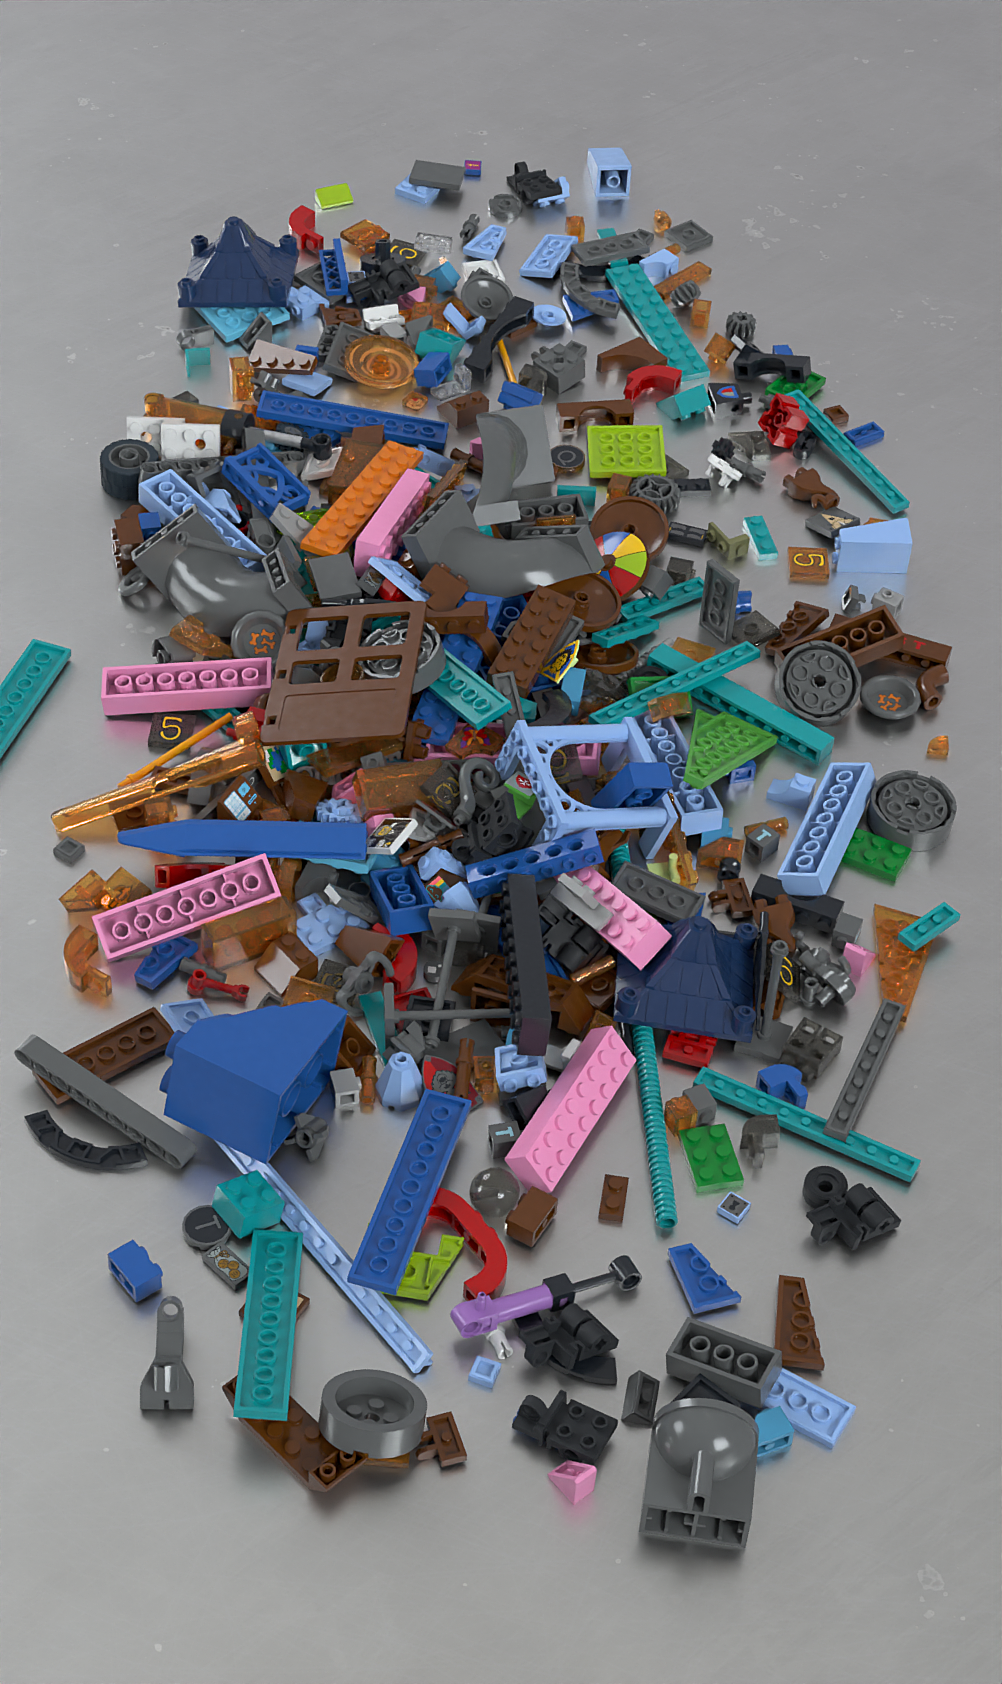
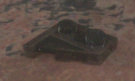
M764 431L728 433L727 439L738 444L737 449L745 453L751 461L771 460V451Z

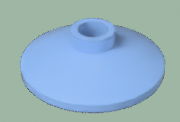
M545 304L534 307L533 319L544 326H557L566 321V313L559 307Z

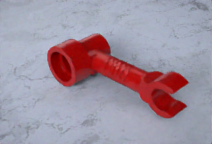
M202 969L194 970L187 983V991L192 995L198 996L203 994L207 987L231 994L232 997L240 1002H245L247 999V995L240 992L248 993L250 989L244 984L233 986L206 978V972Z

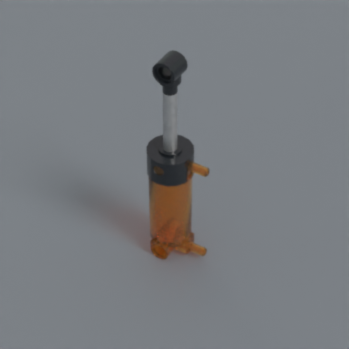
M148 393L144 396L145 414L143 417L185 418V423L220 425V445L224 447L223 451L225 453H230L232 449L243 451V428H255L254 415L249 412L164 397V394ZM263 429L266 442L306 449L317 460H327L332 456L331 437L328 434L319 433L311 438H305Z

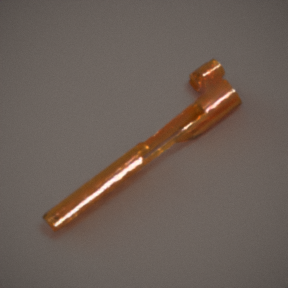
M253 711L237 715L232 720L237 741L159 774L54 811L51 814V819L56 832L63 833L189 787L210 786L265 766V751L260 741V730ZM198 770H205L209 773L165 790L155 791V786Z

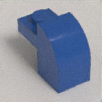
M776 1064L758 1071L756 1088L759 1091L776 1098L785 1096L792 1105L801 1109L806 1107L808 1092L805 1086L801 1084L802 1073L798 1069L790 1065Z

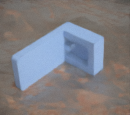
M565 176L554 180V182L562 187V194L538 199L533 203V206L544 208L549 206V203L555 202V205L564 203L565 199L570 197L569 183L566 181Z
M452 303L447 304L443 312L446 320L455 327L465 340L474 335H480L484 330L483 327L486 319L483 316L468 323Z
M421 444L417 448L414 447L416 450L424 452L423 459L417 465L418 467L443 478H449L455 464L453 460L430 451Z
M308 622L305 640L299 643L297 651L320 650V641L326 636V626H329L328 622Z
M433 846L418 861L420 879L425 881L431 879L441 868L467 879L464 864L455 859L453 854L446 850Z

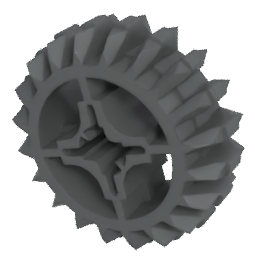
M653 473L648 476L645 474L644 477L638 476L637 479L633 480L629 487V496L641 497L652 501L660 507L664 514H671L680 503V488H678L677 483H674V479H668V476L662 477L660 474L657 476Z

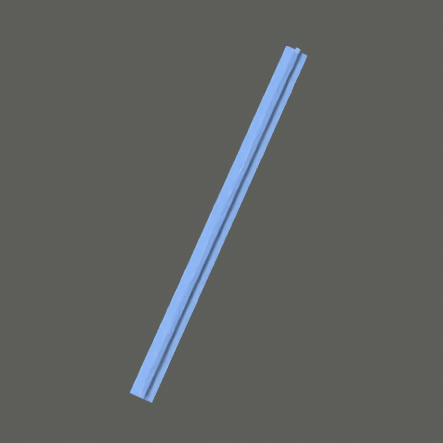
M216 1141L243 1174L258 1170L285 1201L281 1219L293 1232L303 1233V1244L394 1351L403 1359L412 1372L419 1373L424 1366H431L433 1363L431 1360L433 1352L380 1291L347 1282V1276L354 1262L353 1259L269 1162L264 1164Z

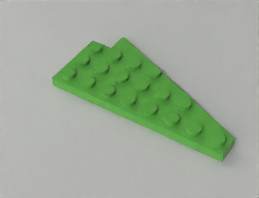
M697 709L693 721L683 781L689 783L695 789L702 790L775 745L778 736L725 711L713 716Z

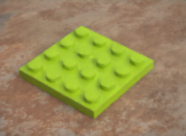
M662 425L587 426L590 478H638V476L644 477L645 474L650 476L652 473L657 476L659 474L662 477L666 476Z

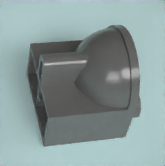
M688 1398L671 1402L656 1413L648 1450L639 1532L746 1548L752 1520L759 1442L758 1425L747 1412L737 1406L719 1400Z

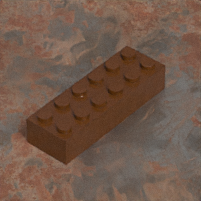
M538 584L488 671L486 682L494 687L492 675L513 671L519 697L526 699L570 622L576 600Z
M882 605L775 649L774 663L779 668L788 653L795 647L810 641L820 640L842 647L853 657L856 667H860L903 649L904 633L886 605ZM821 677L814 678L815 684L824 681Z

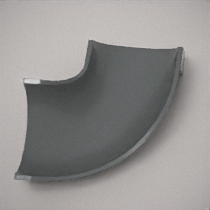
M543 404L476 414L483 449V474L479 494L468 501L467 505L478 527L496 525L499 528L521 520L518 500L509 501L512 489L555 481Z
M461 490L445 491L401 536L422 581L436 562L439 564L443 562L452 569L450 571L455 576L460 574L468 580L467 584L470 587L466 592L503 598L535 590L538 584L544 587L575 576L598 573L605 566L587 525L525 527L516 536V540L499 539L481 533Z
M196 504L192 505L131 552L135 564L172 603L183 619L193 629L202 634L214 637H231L236 623L246 614L258 610L273 612L282 617L286 622L287 614L290 611L314 608L301 590L308 582L278 547L262 559L266 572H254L245 567L237 556L190 544L186 547L180 546L176 542V537L179 532L183 531L189 532L192 537L231 546Z

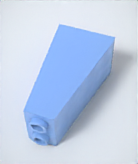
M588 148L587 165L595 197L629 196L632 166L622 148Z
M908 518L840 529L839 536L835 537L834 545L836 552L832 553V564H835L836 572L907 574L913 544Z

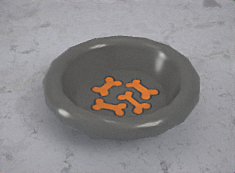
M258 610L246 614L236 623L231 634L230 645L236 659L271 657L273 670H275L286 622L282 617L270 611Z
M896 675L874 676L863 683L860 691V701L863 706L872 714L884 719L897 720L906 718L915 713L921 704L920 693L915 685L907 679Z

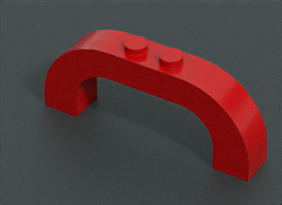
M439 1187L427 1219H438L447 1223L459 1237H464L465 1244L484 1265L481 1272L464 1282L463 1298L466 1301L474 1300L479 1292H484L486 1296L489 1295L491 1300L499 1298L504 1290L507 1274V1254L504 1245L498 1238L494 1228L489 1227L483 1221L482 1215L477 1210H474L461 1196Z

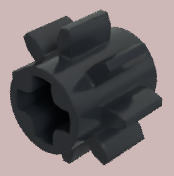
M721 437L719 441L715 440L712 444L713 449L711 453L724 461L727 458L731 459L735 454L733 452L735 446H733L730 439Z

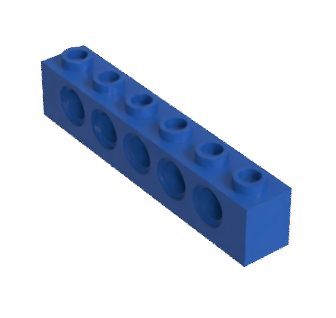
M594 828L466 865L465 869L473 898L477 899L501 892L502 882H506L507 873L534 875L536 882L602 863L604 859Z

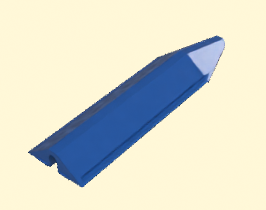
M185 819L122 831L117 834V840L120 844L180 857H255L265 853L268 858L365 860L367 852L366 839L368 838L367 823Z

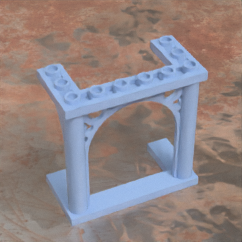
M624 717L621 724L531 727L527 726L525 720H517L495 761V767L501 779L508 780L519 761L521 760L525 774L531 783L532 791L536 795L540 809L546 818L532 846L594 828L595 831L646 828L638 843L645 859H654L678 819L667 793L653 807L594 808L568 796L558 786L550 769L551 756L558 748L569 744L609 743L601 758L608 775H616L626 756H628L630 762H652L633 718ZM537 746L544 749L546 754L540 753ZM561 802H567L569 809L564 810Z

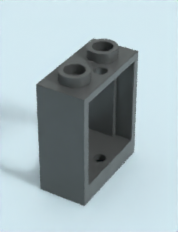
M213 460L208 463L209 466L195 468L191 474L186 475L188 485L205 498L206 494L201 479L219 472L224 489L231 495L230 499L235 505H241L236 487L221 473L224 462Z

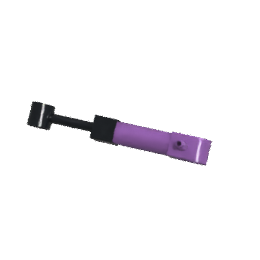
M622 1255L610 1263L608 1267L609 1273L572 1283L566 1273L543 1279L540 1286L491 1300L489 1295L486 1296L484 1292H479L476 1299L462 1302L455 1306L450 1313V1317L463 1338H472L497 1330L498 1323L549 1309L551 1313L564 1310L568 1305L574 1303L577 1292L611 1282L617 1283L623 1291L634 1289L641 1282L642 1275L631 1258L627 1255Z

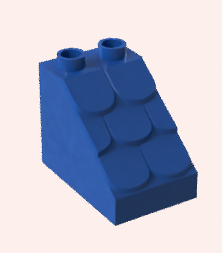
M320 999L283 1007L272 1005L234 1015H216L197 1020L187 1033L177 1030L171 1037L165 1052V1056L172 1059L173 1062L166 1070L159 1087L161 1092L167 1094L163 1115L257 1161L267 1164L296 1127L294 1116L299 1113L306 1114L330 1083V1071L335 1070L348 1011Z

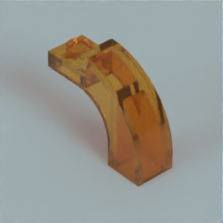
M79 924L70 933L64 945L63 953L66 976L71 985L79 992L83 993L87 988H90L94 993H99L107 998L112 993L111 976L87 963L90 957L99 950L98 934Z

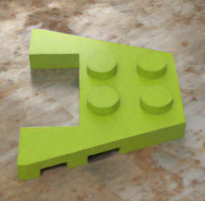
M442 1234L438 1255L413 1251L396 1296L428 1301L462 1249L464 1237Z

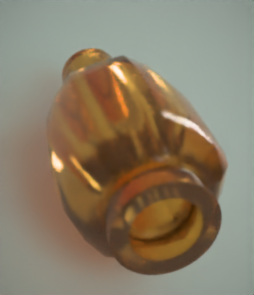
M656 210L653 220L657 228L663 231L669 229L672 224L670 216L665 211Z

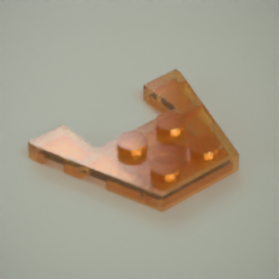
M188 615L171 629L170 637L200 655L222 657L225 654L230 658L236 659L231 645L224 644L214 634L204 632V623L192 615Z

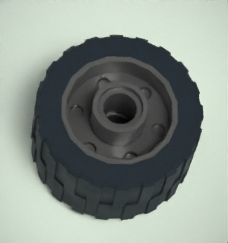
M122 439L107 445L100 455L101 484L103 489L115 498L123 500L139 499L138 479L140 466L145 462L159 461L157 450L149 443L138 439Z

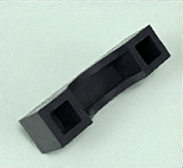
M740 352L733 362L735 379L753 380L764 374H779L784 376L789 383L805 384L811 374L810 356Z
M760 874L751 893L753 905L756 900L765 899L768 906L775 905V897L786 894L794 909L795 922L833 934L834 928L843 912L845 901L827 895H822L810 901L798 900L785 892L782 880Z

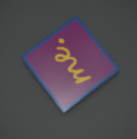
M465 160V175L480 176L482 161Z

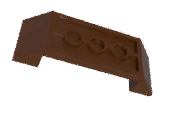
M491 954L468 965L453 983L451 990L458 992L462 996L471 997L472 988L483 985L486 988H493L507 994L506 972L508 970H504L505 958ZM546 972L551 1011L561 1012L558 1028L565 1030L569 1034L580 1035L595 1014L594 1008L578 983Z
M237 1376L222 1386V1390L233 1410ZM290 1395L287 1421L238 1418L308 1489L327 1492L367 1461V1458L361 1452L354 1451L352 1455L329 1443L322 1435L318 1422Z

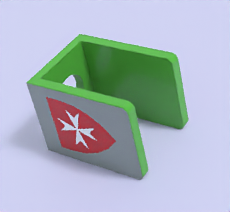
M517 771L505 781L504 786L509 788V793L513 794L517 818L520 820L532 809L537 797L532 791L528 776Z

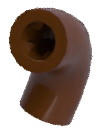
M943 664L929 668L921 673L916 680L915 687L920 693L921 704L926 710L935 709L942 701V696L936 688L949 682V674Z

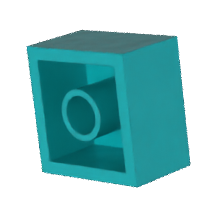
M255 1170L216 1185L211 1206L240 1239L252 1234L253 1229L262 1230L280 1223L285 1201L260 1172Z

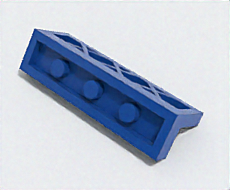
M340 238L333 239V249L319 250L326 296L348 295V277ZM332 286H335V287H337V288H339V289H330V288H331Z

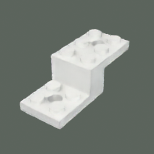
M127 417V439H138L149 443L157 450L158 456L162 457V461L220 456V425L185 423V418ZM149 432L152 440H143L142 433ZM197 439L204 440L205 448H198L195 441Z

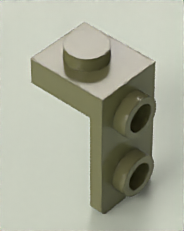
M713 522L709 523L707 531L708 540L728 560L748 553L750 537L746 533L729 539Z

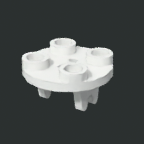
M711 454L707 459L711 464L705 474L708 477L714 478L720 472L723 476L718 484L724 488L733 479L739 481L743 475L714 454Z

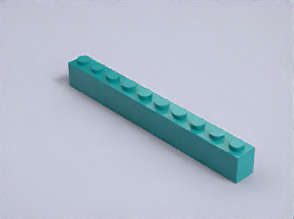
M664 643L660 644L650 653L647 660V666L661 668L668 676H673L699 664ZM724 676L715 678L690 690L691 696L720 712L725 711L778 736L776 743L817 766L832 752L835 737Z

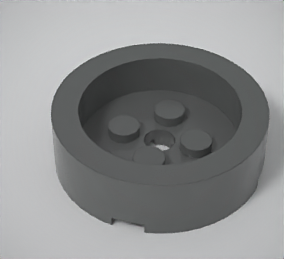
M409 620L393 622V626L382 631L380 628L364 640L360 647L405 643ZM426 622L424 624L412 694L425 689L436 681L446 665V653L436 629ZM402 659L358 661L365 680L385 679L399 676Z
M810 641L809 643L798 645L791 650L780 664L774 680L775 696L782 709L815 727H826L844 718L855 705L861 691V675L858 672L853 657L842 647L827 641ZM821 677L824 680V686L817 687L814 683V678Z
M901 770L888 773L875 783L869 799L866 817L875 835L909 847L912 851H926L941 845L948 838L956 815L957 805L952 792L940 780L933 776L928 778L918 775V771ZM911 803L913 805H917L918 807L916 809V807L907 804Z
M373 1369L352 1370L335 1376L324 1386L318 1425L325 1439L346 1453L352 1455L354 1451L368 1453V1458L374 1459L397 1457L410 1452L420 1443L425 1426L427 1400L419 1387L402 1376Z

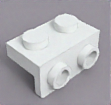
M396 303L364 308L362 310L364 327L372 330V332H380L381 326L396 321L400 325L405 324V318L399 315Z

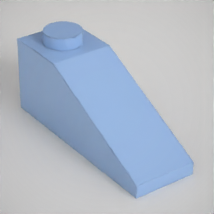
M213 488L204 499L228 521L240 523L242 520L235 503L230 499L231 495L224 489Z

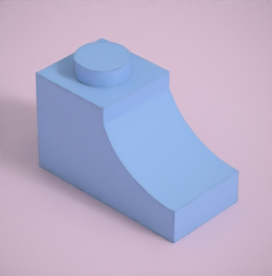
M662 249L639 261V265L647 277L657 276L666 279L678 273L679 257L666 249Z
M796 773L794 778L788 780L773 779L766 798L807 811L814 796L817 779Z

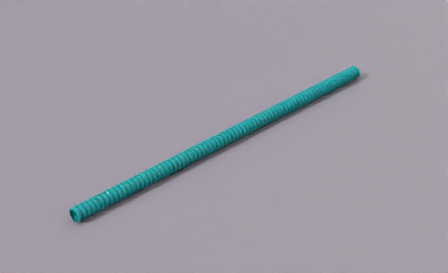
M628 842L619 846L610 854L613 879L624 861L631 863ZM632 1024L656 1224L660 1228H672L678 1223L653 1029L652 1027Z

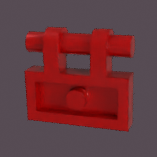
M671 1030L663 1049L662 1057L699 1068L703 1066L708 1068L718 1038Z

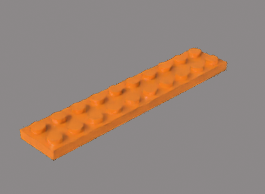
M388 441L301 541L300 549L323 557L344 553L367 526L407 468L414 470L421 462L424 452L398 444L397 442Z

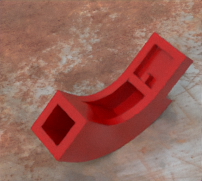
M301 205L289 217V235L296 238L297 249L300 251L307 248L319 254V250H324V237L310 230L315 227V211Z
M662 365L638 368L627 376L623 395H625V399L631 400V404L645 391L658 390L674 395L681 386L682 370Z
M186 862L155 865V887L168 889L231 865L218 862Z
M379 923L372 927L374 931L390 935L387 927ZM408 934L397 936L403 938L405 942L392 962L395 974L392 977H388L385 970H383V986L384 983H393L396 995L407 992L413 985L417 974V948L413 939Z

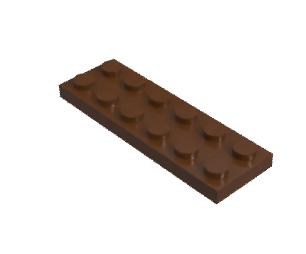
M152 1007L63 1052V1054L105 1081L165 1050L175 1032L158 1010ZM32 1071L33 1076L57 1105L72 1098Z

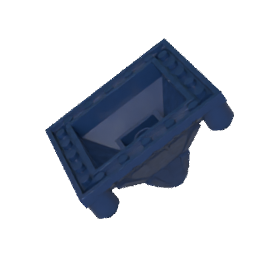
M232 216L224 222L219 237L211 244L208 243V238L203 235H196L191 239V262L186 277L177 283L179 294L178 308L287 307L299 258V249H297L295 237L289 234L283 235L279 239V247H275V244L257 236L242 219Z
M702 916L688 917L672 925L661 924L672 937L642 970L638 969L619 951L617 952L613 1021L751 1043L753 1026L756 1019V1012L753 1010V959L758 930L755 926L749 923H741L736 927L733 936L718 933L715 925L708 918Z

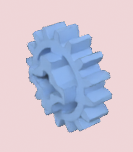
M334 798L331 800L325 799L324 803L319 802L316 808L317 820L321 822L361 823L363 822L364 812L362 807H358V803L352 804L351 800L344 798L340 800Z

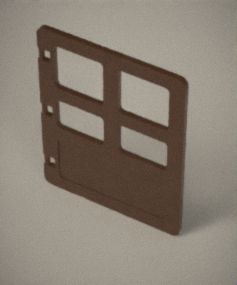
M423 601L305 608L290 611L286 618L285 631L282 636L275 675L272 680L264 715V724L261 728V744L264 746L397 739L405 734L427 613L426 603ZM410 615L405 643L359 647L363 624L366 618ZM348 619L345 639L341 648L297 651L304 623ZM290 629H296L295 634H289ZM402 659L400 673L396 678L352 680L355 664L358 661ZM339 662L337 678L333 682L290 684L293 668L296 665ZM280 674H286L285 678L279 679ZM270 720H276L275 725H269Z

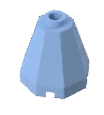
M467 882L457 883L442 895L444 899L441 902L437 900L434 903V908L463 909L478 912L480 908L477 899L473 898Z
M404 1052L392 1054L375 1084V1093L382 1106L387 1108L389 1105L393 1106L394 1110L399 1112L419 1106L424 1094L422 1076L411 1054Z

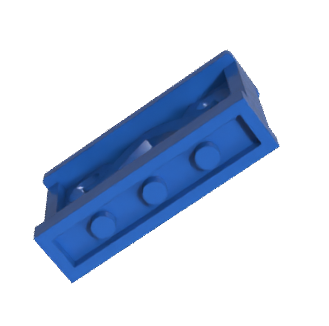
M262 443L234 457L228 456L224 459L221 473L270 522L269 518L280 500L291 511L308 505L311 495L309 489ZM256 459L255 465H252L251 460ZM258 474L276 479L277 491L270 487L261 486L258 483Z

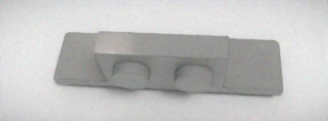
M563 873L558 878L559 883L550 892L562 904L598 932L614 916L593 897L596 893L574 875L570 878Z

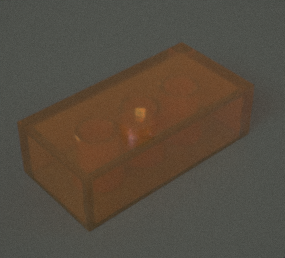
M346 439L328 484V504H334L383 448L384 444Z
M441 758L356 770L352 779L361 821L368 820L376 815L393 813V816H395V813L409 814L413 807L421 811H427L415 802L417 799L427 803L434 809L446 808L439 805L433 797V791L437 785L442 783L447 785ZM442 788L439 790L438 798L441 801L451 799L446 789Z
M282 896L201 924L202 955L207 964H209V967L217 971H223L260 958L272 941L290 931L297 937V913L286 896Z

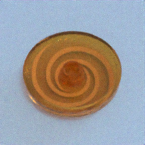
M369 335L354 340L346 348L344 356V366L351 377L367 386L382 389L396 388L409 383L414 378V369L418 365V357L408 344L399 339L384 335Z

